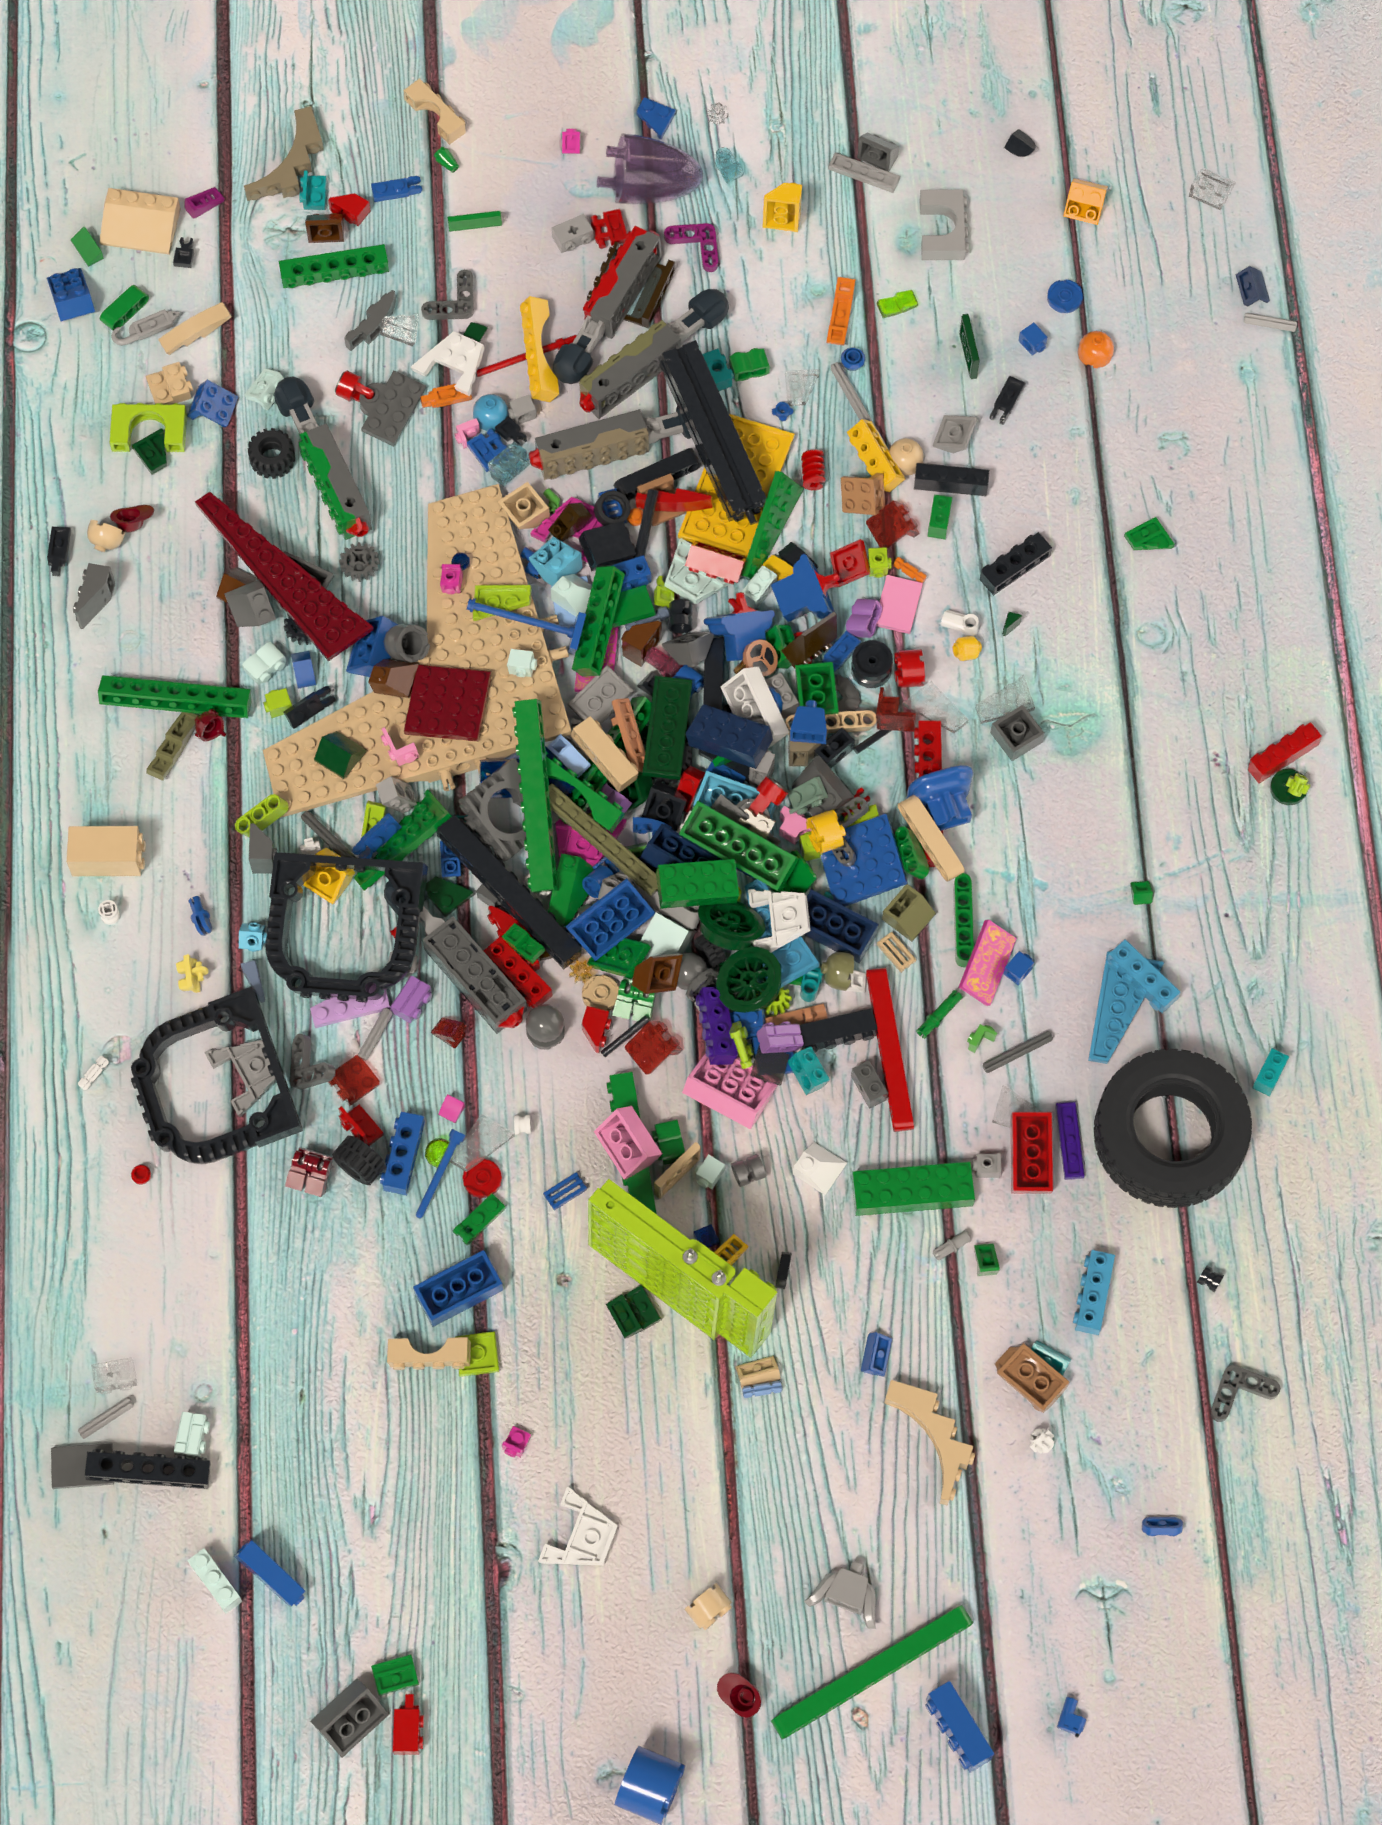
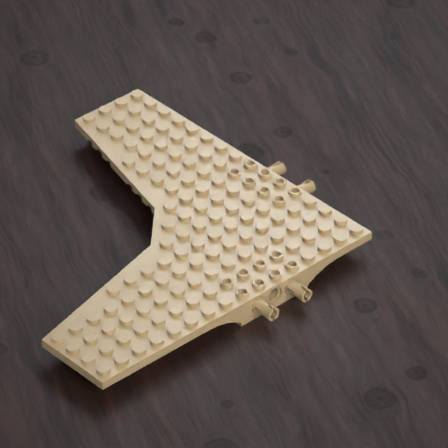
M499 484L428 504L427 638L430 648L428 654L422 660L409 662L425 666L491 672L492 677L479 742L405 735L404 727L411 694L409 698L371 692L263 750L273 794L286 800L289 805L288 811L280 818L376 791V784L391 776L406 783L419 781L431 783L442 780L444 791H449L448 784L451 790L455 788L452 776L478 769L480 780L484 781V773H486L487 777L492 775L489 769L490 765L501 763V760L516 752L518 737L514 733V726L516 725V718L513 717L512 708L515 706L514 701L539 699L541 701L545 742L555 740L560 734L563 737L571 735L572 731L552 667L553 661L569 657L566 645L549 650L542 633L546 630L544 628L496 615L473 621V612L466 610L469 599L474 598L475 585H528L509 517L498 504V501L503 498ZM442 564L461 565L463 572L461 593H442L440 587ZM532 596L529 606L510 611L559 625L557 615L543 619L538 618ZM511 649L533 651L534 658L537 659L536 670H533L532 677H518L509 674L507 663ZM385 727L396 750L414 742L419 758H416L411 763L398 766L396 760L392 761L389 756V746H384L380 737L383 735L381 728ZM336 731L367 750L345 779H342L314 761L322 736Z

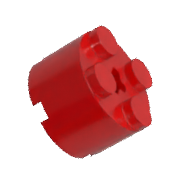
M921 649L899 650L894 653V663L897 665V670L894 671V679L898 687L924 686L925 666L924 661L920 660V656H923Z

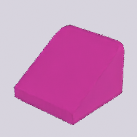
M447 1094L438 1115L456 1123L465 1108L464 1102Z

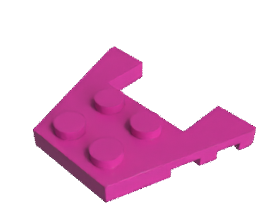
M571 497L555 510L552 516L542 521L538 528H534L530 534L531 537L546 543L551 534L548 529L565 507L571 503H582L592 515L586 525L572 535L573 537L578 539L583 531L602 527V524L595 517L594 506ZM582 550V552H581L582 560L585 561V562H587V559H586V557H585V554H584V552H583V550Z
M561 819L555 822L559 861L562 853L581 857L594 866L605 857L578 832L573 830L571 826L565 824ZM622 819L613 833L608 830L606 831L617 839L625 828L627 819Z

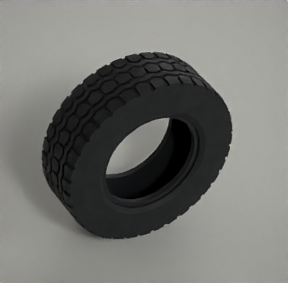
M1161 1049L1155 1050L1154 1053L1151 1051L1142 1054V1057L1139 1055L1132 1059L1130 1063L1127 1062L1112 1076L1106 1085L1094 1120V1143L1096 1151H1098L1097 1155L1115 1184L1118 1183L1119 1188L1124 1192H1129V1195L1138 1200L1139 1198L1144 1203H1153L1154 1206L1159 1207L1167 1206V1208H1177V1206L1182 1208L1188 1207L1191 1204L1196 1205L1221 1192L1233 1180L1247 1154L1252 1135L1250 1107L1247 1105L1248 1100L1245 1093L1242 1094L1243 1090L1239 1083L1235 1082V1078L1229 1072L1227 1073L1223 1066L1217 1065L1216 1061L1209 1057L1205 1058L1202 1054L1191 1053V1051L1183 1049L1181 1051H1178V1049H1168L1167 1051ZM1159 1096H1177L1186 1099L1196 1105L1205 1115L1210 1126L1211 1143L1203 1153L1190 1160L1168 1161L1150 1153L1141 1144L1136 1135L1133 1121L1136 1110L1146 1101Z

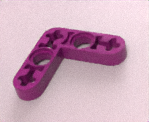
M712 224L668 226L664 230V240L669 244L700 242L703 269L707 272L717 270L716 232ZM706 230L709 231V239H706ZM693 231L694 235L688 237L685 235V232ZM712 245L714 248L711 251H707L704 247ZM708 257H711L712 265H709Z

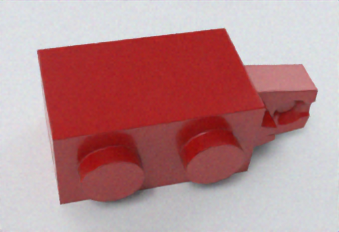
M405 1694V1705H400V1709H394V1755H419V1749H423L424 1740L423 1736H420V1728H424V1715H420L419 1705H414V1694Z

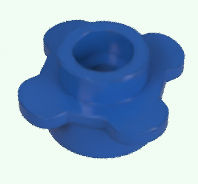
M779 402L772 409V415L779 417L780 421H786L787 417L793 414V408L785 402Z

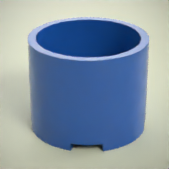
M638 1746L626 1770L614 1805L662 1825L663 1818H666L680 1783L679 1780L683 1776L686 1765Z

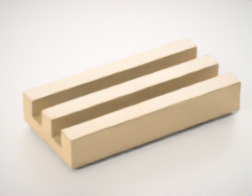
M890 932L877 942V946L901 973L916 962L915 957L893 932ZM891 938V940L909 959L908 961L905 960V958L899 953V951L891 944V942L888 939ZM883 943H885L889 947V949L896 955V957L903 963V965H901V963L894 957V955L887 949V947Z

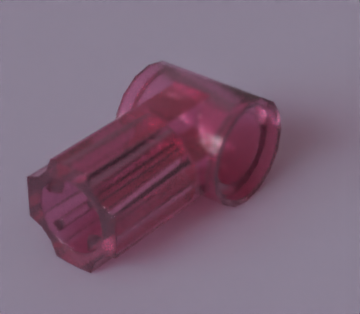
M655 647L650 648L644 658L645 662L658 669L664 677H674L684 666L679 665L671 656L669 657Z

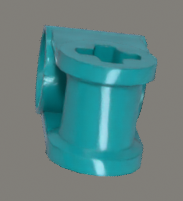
M819 967L803 975L800 996L806 1002H812L817 998L819 986L823 978L821 968ZM811 988V989H813L814 991L811 992V993H808V992L805 991V989Z

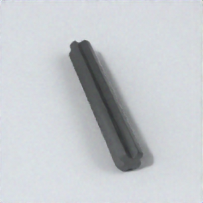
M305 811L301 815L302 821L339 856L357 858L309 811Z
M1045 1031L984 1062L982 1065L986 1073H990L1051 1042L1053 1037L1049 1031Z

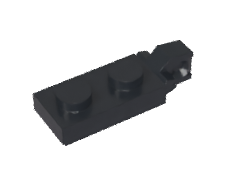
M52 526L47 560L48 566H51L52 576H60L61 566L65 567L71 535L70 527Z

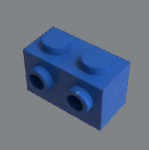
M644 555L612 565L625 574L621 592L638 586L648 585L652 582L651 571Z

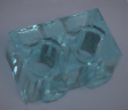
M515 442L488 463L491 478L502 486H505L530 465L527 451Z

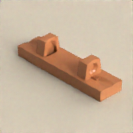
M629 698L613 700L611 702L616 717L611 719L612 725H619L626 749V758L630 763L632 762L636 765L638 772L642 773L645 750Z
M824 1004L777 1016L766 1017L765 1023L772 1022L774 1025H779L783 1022H791V1024L801 1025L827 1019L828 1016Z

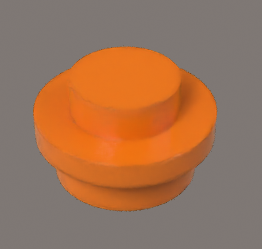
M639 508L630 509L627 521L633 526L641 525L643 511Z

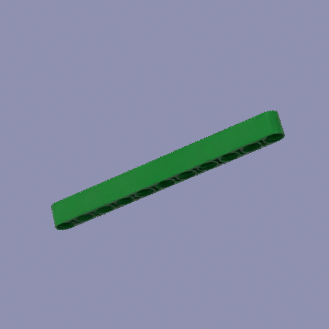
M963 1605L958 1606L772 1719L771 1723L782 1740L967 1629L973 1624L972 1619Z

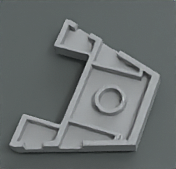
M262 1040L204 1052L213 1069L232 1060L248 1089L247 1092L230 1100L239 1117L276 1082L275 1076L271 1077L267 1065H270V1062L263 1055L261 1048L264 1047Z

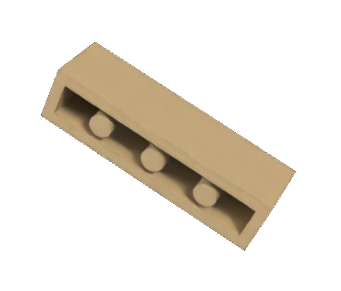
M590 716L573 728L571 737L618 792L637 779L639 772L636 765L628 761L624 751L616 747L612 737L609 734H605L597 720H593Z

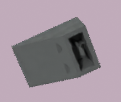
M88 563L87 569L83 571L82 579L84 581L82 586H79L78 602H75L73 607V613L76 615V621L80 629H84L112 598L115 581L109 566Z

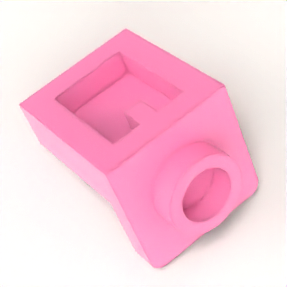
M476 418L456 426L457 433L454 435L457 443L462 444L463 449L467 448V437L472 438L480 433L479 423Z

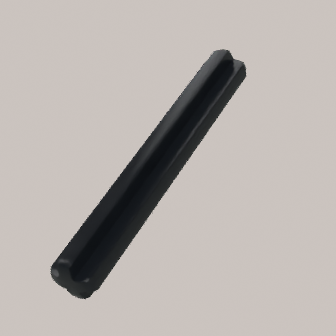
M649 489L647 493L634 558L643 555L645 557L659 493L654 489Z

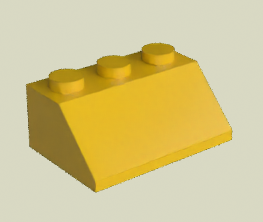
M783 183L764 195L763 228L798 232L801 215L802 185Z

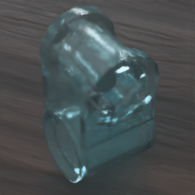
M721 147L716 151L715 165L726 183H730L744 175L741 165L728 148Z

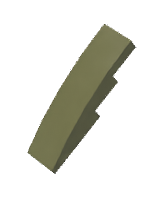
M181 712L165 734V740L157 749L156 757L147 767L146 774L162 781L165 779L195 730V719L198 715Z

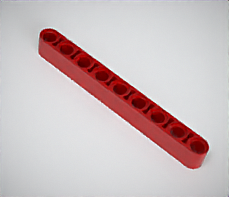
M886 967L866 970L872 1012L877 1026V1041L885 1086L888 1092L887 1098L893 1131L914 1130Z

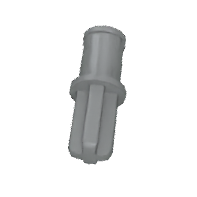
M963 1231L951 1240L947 1239L946 1243L933 1250L934 1257L937 1260H941L952 1252L956 1253L957 1249L971 1242L968 1233Z

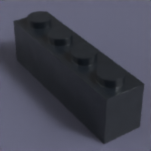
M916 463L914 490L987 496L990 470Z
M872 1008L799 1025L800 1035H802L804 1042L800 1050L812 1047L814 1052L823 1048L827 1050L833 1049L840 1044L851 1045L861 1039L868 1041L877 1036V1026Z

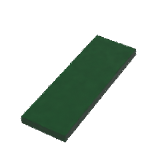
M655 676L642 776L680 780L693 680Z

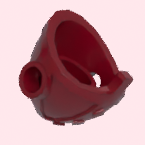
M209 709L208 712H204L196 717L195 736L202 741H210L220 735L226 736L224 721L217 711Z

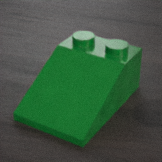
M833 662L795 665L799 706L806 707V702L813 700L817 702V708L824 709L825 715L839 714Z

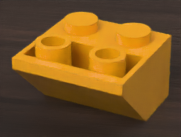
M1073 178L1063 217L1098 225L1108 186Z

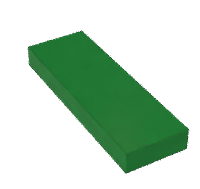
M501 211L447 217L449 232L502 226Z

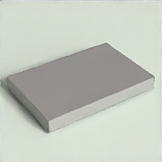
M607 665L601 670L600 676H595L568 703V706L583 721L591 716L593 720H597L601 725L614 712L611 701L628 698L634 690Z

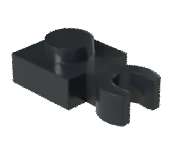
M181 237L179 240L181 248L176 247L173 265L174 267L192 268L194 249H192L194 246L193 238H190V242L185 244L184 238Z
M509 416L495 426V431L507 442L512 439L515 447L520 448V443L517 441L519 439L527 442V436L524 433H519L521 427Z

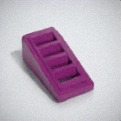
M216 187L185 198L184 208L194 219L224 202L225 198Z

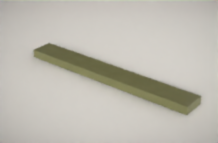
M551 783L549 785L551 810L648 895L652 896L658 890L656 874L554 784Z

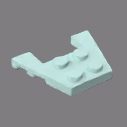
M680 538L665 581V587L693 604H697L730 585L724 582V578L717 576L714 579L706 576V573L699 571V573L689 571V567L685 566L691 543Z

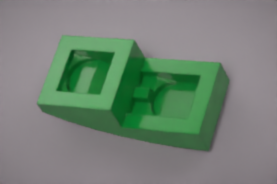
M515 923L502 936L514 950L532 964L545 951L541 944L531 938L528 932Z

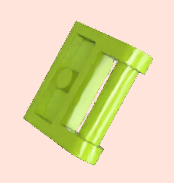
M738 1021L732 1024L729 1034L734 1039L739 1053L740 1065L742 1069H746L753 1065L751 1060L754 1050L751 1044L748 1045L746 1039L748 1034L745 1026L742 1027L741 1022Z

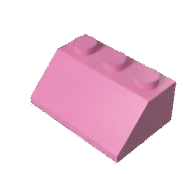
M632 1106L616 1109L594 1131L624 1180L647 1168L662 1155Z

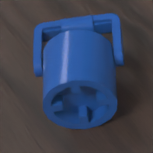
M606 857L599 860L593 866L594 870L582 881L585 892L593 898H598L603 879L620 872L618 867Z

